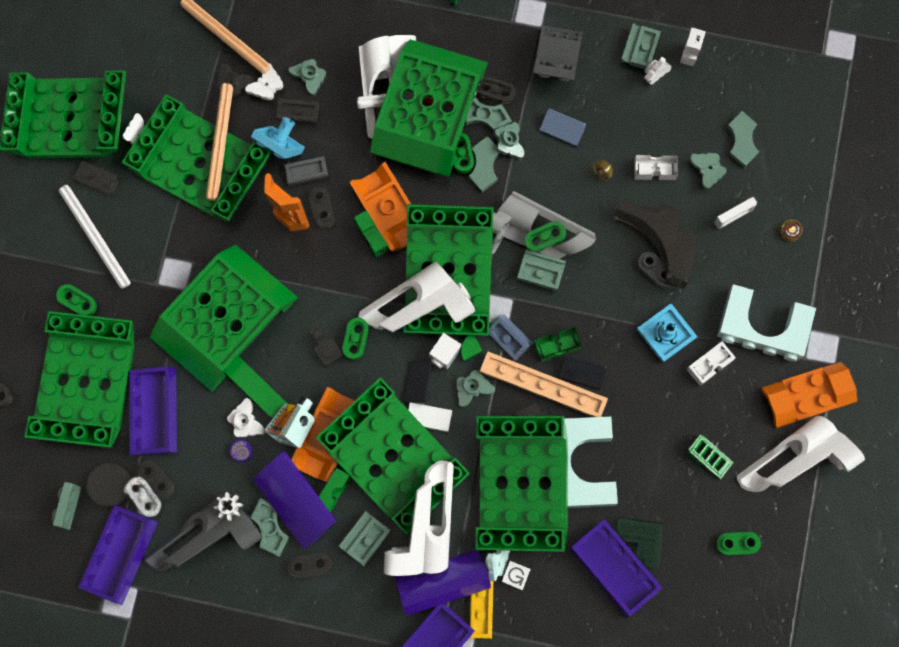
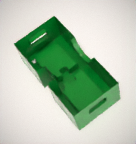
M366 210L355 216V223L361 234L370 243L369 247L377 258L389 251L386 241L380 231H378L368 211Z
M572 327L560 331L557 334L558 337L552 338V335L535 339L534 345L540 362L581 350L582 345L576 328ZM539 346H540V348H541V350H542V353H543V356H544L543 359H542V356H541V351H540V349H539Z
M338 468L335 469L319 496L329 512L332 511L339 496L343 493L351 479L350 475Z

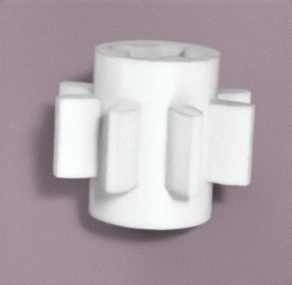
M226 492L224 498L217 497L219 504L214 506V509L221 511L218 515L219 518L227 515V519L231 521L233 515L240 516L238 509L243 507V504L236 502L239 496L235 495L233 498H230V494ZM225 503L231 504L233 507L231 511L226 510Z

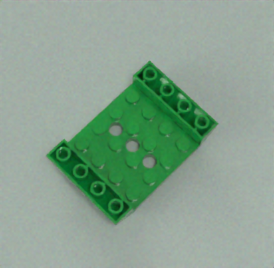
M410 39L400 53L376 121L370 153L449 178L461 133L479 82L482 83L488 62ZM411 91L414 93V97L408 101L402 98L403 94ZM430 97L434 102L431 106L427 107L422 104L423 99ZM450 103L454 108L451 112L446 113L442 110V106Z
M105 71L104 78L35 79L28 72L9 73L0 137V151L26 158L108 157L117 151L126 71ZM77 95V99L73 103H69L70 97ZM70 114H75L74 119L71 122H67V117ZM68 133H72V138L65 142V136Z
M165 95L123 159L122 164L145 181L207 215L229 222L272 151L261 147L255 142L251 145L227 132L217 201L207 200L206 192L212 151H207L206 146L209 143H213L216 126L187 111L183 103ZM202 159L206 161L204 167H195V163L198 160ZM192 176L195 178L192 185L184 184L187 177Z
M407 204L406 281L422 271V264L424 262H431L432 264L437 262L442 268L445 263L450 262L454 264L455 270L448 275L456 284L461 282L470 295L469 300L473 304L475 312L456 323L446 307L442 305L405 325L404 333L489 336L494 207ZM467 263L474 264L476 266L475 273L471 275L466 274L464 266ZM413 287L406 291L405 307L417 299V292Z
M235 244L218 253L159 316L150 338L213 392L227 377L224 372L273 318L280 311L285 313L298 297ZM202 295H210L211 300L208 304H200ZM225 308L226 315L223 318H217L215 316L217 309ZM236 321L241 322V330L233 332L231 330L232 323Z
M48 311L44 332L49 335L35 414L34 417L28 416L24 438L112 448L121 428L135 347L133 321ZM62 375H68V383L63 386L59 385V378ZM88 377L90 380L89 385L86 388H81L79 385L80 380ZM104 380H110L111 386L107 390H101L100 384Z
M380 377L328 425L316 439L388 518L407 535L412 530L416 491L424 485L425 474L431 465L441 460L451 462L454 465L452 490L470 473L439 444L394 395L395 392ZM405 434L410 435L413 440L412 445L409 447H404L401 444V438ZM389 449L397 453V458L394 462H388L385 458V453ZM374 464L379 465L381 468V474L378 477H372L369 473L370 467ZM444 482L432 486L430 512L443 500Z
M476 416V438L480 439V527H476V550L564 552L568 531V437L565 417ZM501 476L505 477L508 481L505 489H500L497 486V480ZM523 476L529 480L527 489H521L518 485L519 479ZM543 477H548L551 480V486L547 490L540 486V480Z

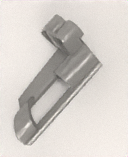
M513 191L496 213L493 212L492 254L496 252L503 237L526 246L525 237L532 231L531 226L536 217H544L552 222H559L566 229L576 234L563 243L540 251L544 255L560 259L567 254H575L586 249L596 240L595 233L515 191ZM539 238L534 240V245H538L540 243Z

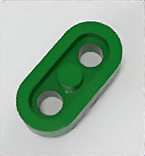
M461 133L458 143H462L463 147L456 148L453 166L458 173L467 174L474 167V158L469 137ZM466 162L467 166L462 167L460 163Z
M550 222L530 231L525 237V245L533 252H540L562 242L566 237V229L559 222ZM559 230V235L554 237L553 232ZM539 238L540 243L538 245H534V240Z
M66 284L57 290V300L78 315L92 316L96 312V301L76 287ZM72 294V298L66 300V296ZM89 304V309L84 310V305Z
M354 318L347 325L342 350L345 357L349 360H358L364 354L369 327L362 318ZM356 327L362 328L360 333H356L354 330ZM356 347L358 350L356 353H351L350 349Z
M753 532L724 533L716 540L717 551L725 556L750 555L756 553L761 547L759 536ZM748 539H751L754 544L752 547H749L747 545ZM726 540L731 541L732 546L730 548L725 546Z

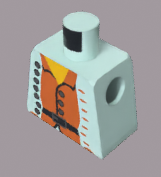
M301 397L297 405L284 404L264 431L278 443L300 448L315 421L314 417L308 413L313 403L309 399Z

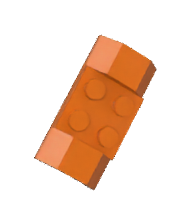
M384 162L375 172L362 179L352 180L349 183L364 209L368 211L390 251L393 252L407 247V204L411 203L388 165Z
M267 173L265 175L264 193L273 206L275 218L291 232L307 229L309 223L301 200L298 197L292 198L274 183L272 176Z
M842 362L760 388L761 392L768 399L773 412L775 428L857 402L856 386L849 369Z
M329 387L326 388L313 415L315 421L302 446L296 449L291 459L299 471L326 483L329 481L338 463L325 450L316 437L345 411L354 400L339 394Z

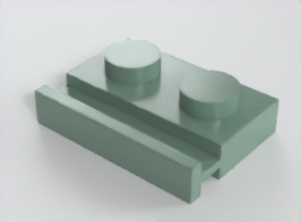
M633 23L621 62L646 69L652 62L661 31L644 26H636Z
M526 250L517 280L558 291L566 261Z
M64 482L63 487H60L58 507L54 509L52 514L53 526L70 530L81 487L68 482Z
M365 511L339 547L365 566L391 530Z

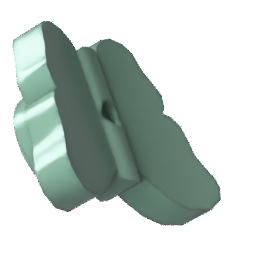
M314 59L304 61L289 68V74L295 78H301V81L306 83L307 92L311 96H315L320 88V84L324 82L326 71L321 68L319 69Z
M517 122L496 129L494 137L498 139L496 150L499 153L508 154L510 157L520 160L524 156V150L518 142L520 128Z
M717 153L692 154L690 161L695 168L700 170L699 173L703 176L702 185L706 190L710 189L712 185L716 184L726 174V168L720 166V157Z
M476 370L472 371L470 376L466 378L459 377L457 379L459 407L465 408L471 403L473 397L477 398L479 394H494L495 387Z

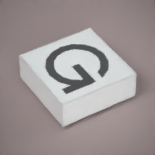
M510 561L502 582L523 590L530 569Z

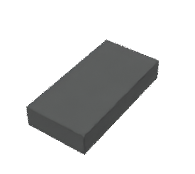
M324 156L284 165L288 186L329 178Z

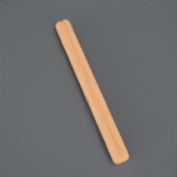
M181 0L180 4L187 12L262 74L270 70L267 61L194 1Z
M226 83L221 85L206 192V198L209 201H217L219 195L233 92L232 85Z

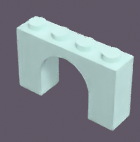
M733 284L728 292L717 337L722 338L721 340L726 343H740L747 349H761L767 355H782L784 359L792 362L803 358L816 308L795 302L790 307L784 332L774 337L763 336L751 327L748 320V310L754 290Z
M611 417L565 419L568 437V508L616 506L618 504L616 482H586L580 479L571 467V454L577 446L587 442H607L612 440Z

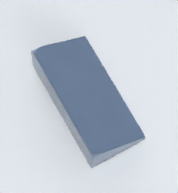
M548 109L539 131L577 147L586 124Z
M504 314L499 316L489 327V335L514 361L533 345Z

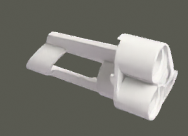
M382 36L359 46L364 96H372L375 80L389 78L390 85L402 49L410 39L416 41V36ZM374 107L365 108L367 134L372 139L377 121L375 120Z
M434 262L362 309L358 317L364 319L368 326L374 329H386L394 332L442 305L446 307L456 323L474 313L475 308L469 300L470 295L461 282L456 284L437 262ZM411 287L417 292V299L390 317H386L377 311Z
M816 416L738 474L737 481L741 488L747 491L760 492L771 485L783 486L824 459L828 458L831 463L836 465L837 469L850 472L862 463L865 457L854 443L844 434L837 431L833 423L825 417ZM789 447L797 455V457L768 478L762 477L756 472Z
M441 460L431 465L427 470L424 485L416 491L409 547H392V550L385 552L384 574L391 576L417 575L422 572L433 574L448 568L454 467L451 462ZM444 482L442 526L430 525L431 489L435 484Z

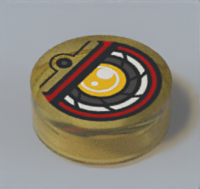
M599 160L594 164V169L601 179L607 181L613 176V169L605 160Z
M794 219L785 221L780 229L781 236L787 241L797 240L803 232L801 223Z

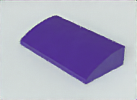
M165 366L130 370V455L177 454L176 369Z
M285 451L273 459L253 479L303 549L314 544L337 522Z
M114 505L78 588L113 603L123 605L158 522Z
M605 519L569 549L626 618L633 615L663 588Z
M473 550L449 558L448 568L439 573L429 574L422 572L417 575L395 576L406 616L492 588L479 550Z
M441 604L434 608L402 647H462L475 630L448 606Z

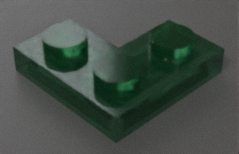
M619 517L618 536L623 541L638 543L637 558L644 566L659 567L664 523Z

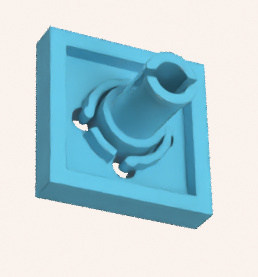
M287 117L282 118L278 129L273 126L255 129L251 136L257 140L256 143L258 145L274 151L273 154L281 159L300 155L305 148L289 137L295 122H290L291 119Z
M669 304L637 328L639 334L662 363L697 338V335L672 304Z

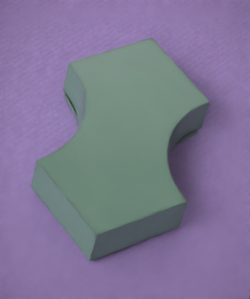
M474 97L465 124L467 126L473 123H480L488 126L494 132L502 126L505 127L508 124H512V120L502 104L486 106Z
M741 111L727 128L732 133L734 139V146L729 155L745 168L759 151L752 139L757 123Z
M488 136L472 148V153L476 158V166L469 175V179L481 193L498 181L494 173L493 164L500 153L496 150V145Z
M260 498L250 517L258 524L263 538L259 547L280 557L290 537L282 532L278 523V513L272 505Z

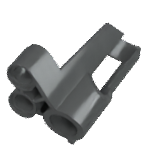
M225 493L220 494L218 497L224 498ZM216 497L193 514L180 530L146 554L143 560L149 568L158 572H164L172 566L178 567L229 532H231L240 547L246 550L263 537L253 520L240 508L238 509L240 516L233 515L231 521L227 519V515L219 518L218 515L221 511L214 509V506L219 504ZM229 503L224 505L226 510L231 511L233 508ZM198 524L202 526L203 530L199 535L171 556L163 552L164 549Z

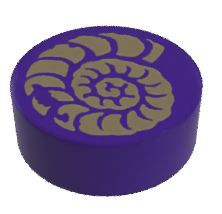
M245 440L235 441L230 448L232 458L238 462L248 461L253 453L252 446Z

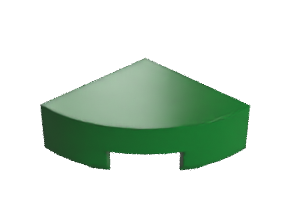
M468 335L462 344L461 355L464 362L483 352L474 335Z

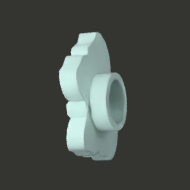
M497 550L496 552L489 553L486 557L485 568L489 572V579L491 581H496L498 576L505 574L510 551Z

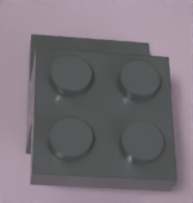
M543 25L533 73H538V76L544 78L555 76L562 81L574 80L583 32Z

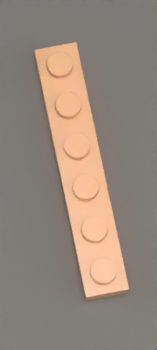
M487 352L480 369L482 374L591 417H601L608 398L490 352Z

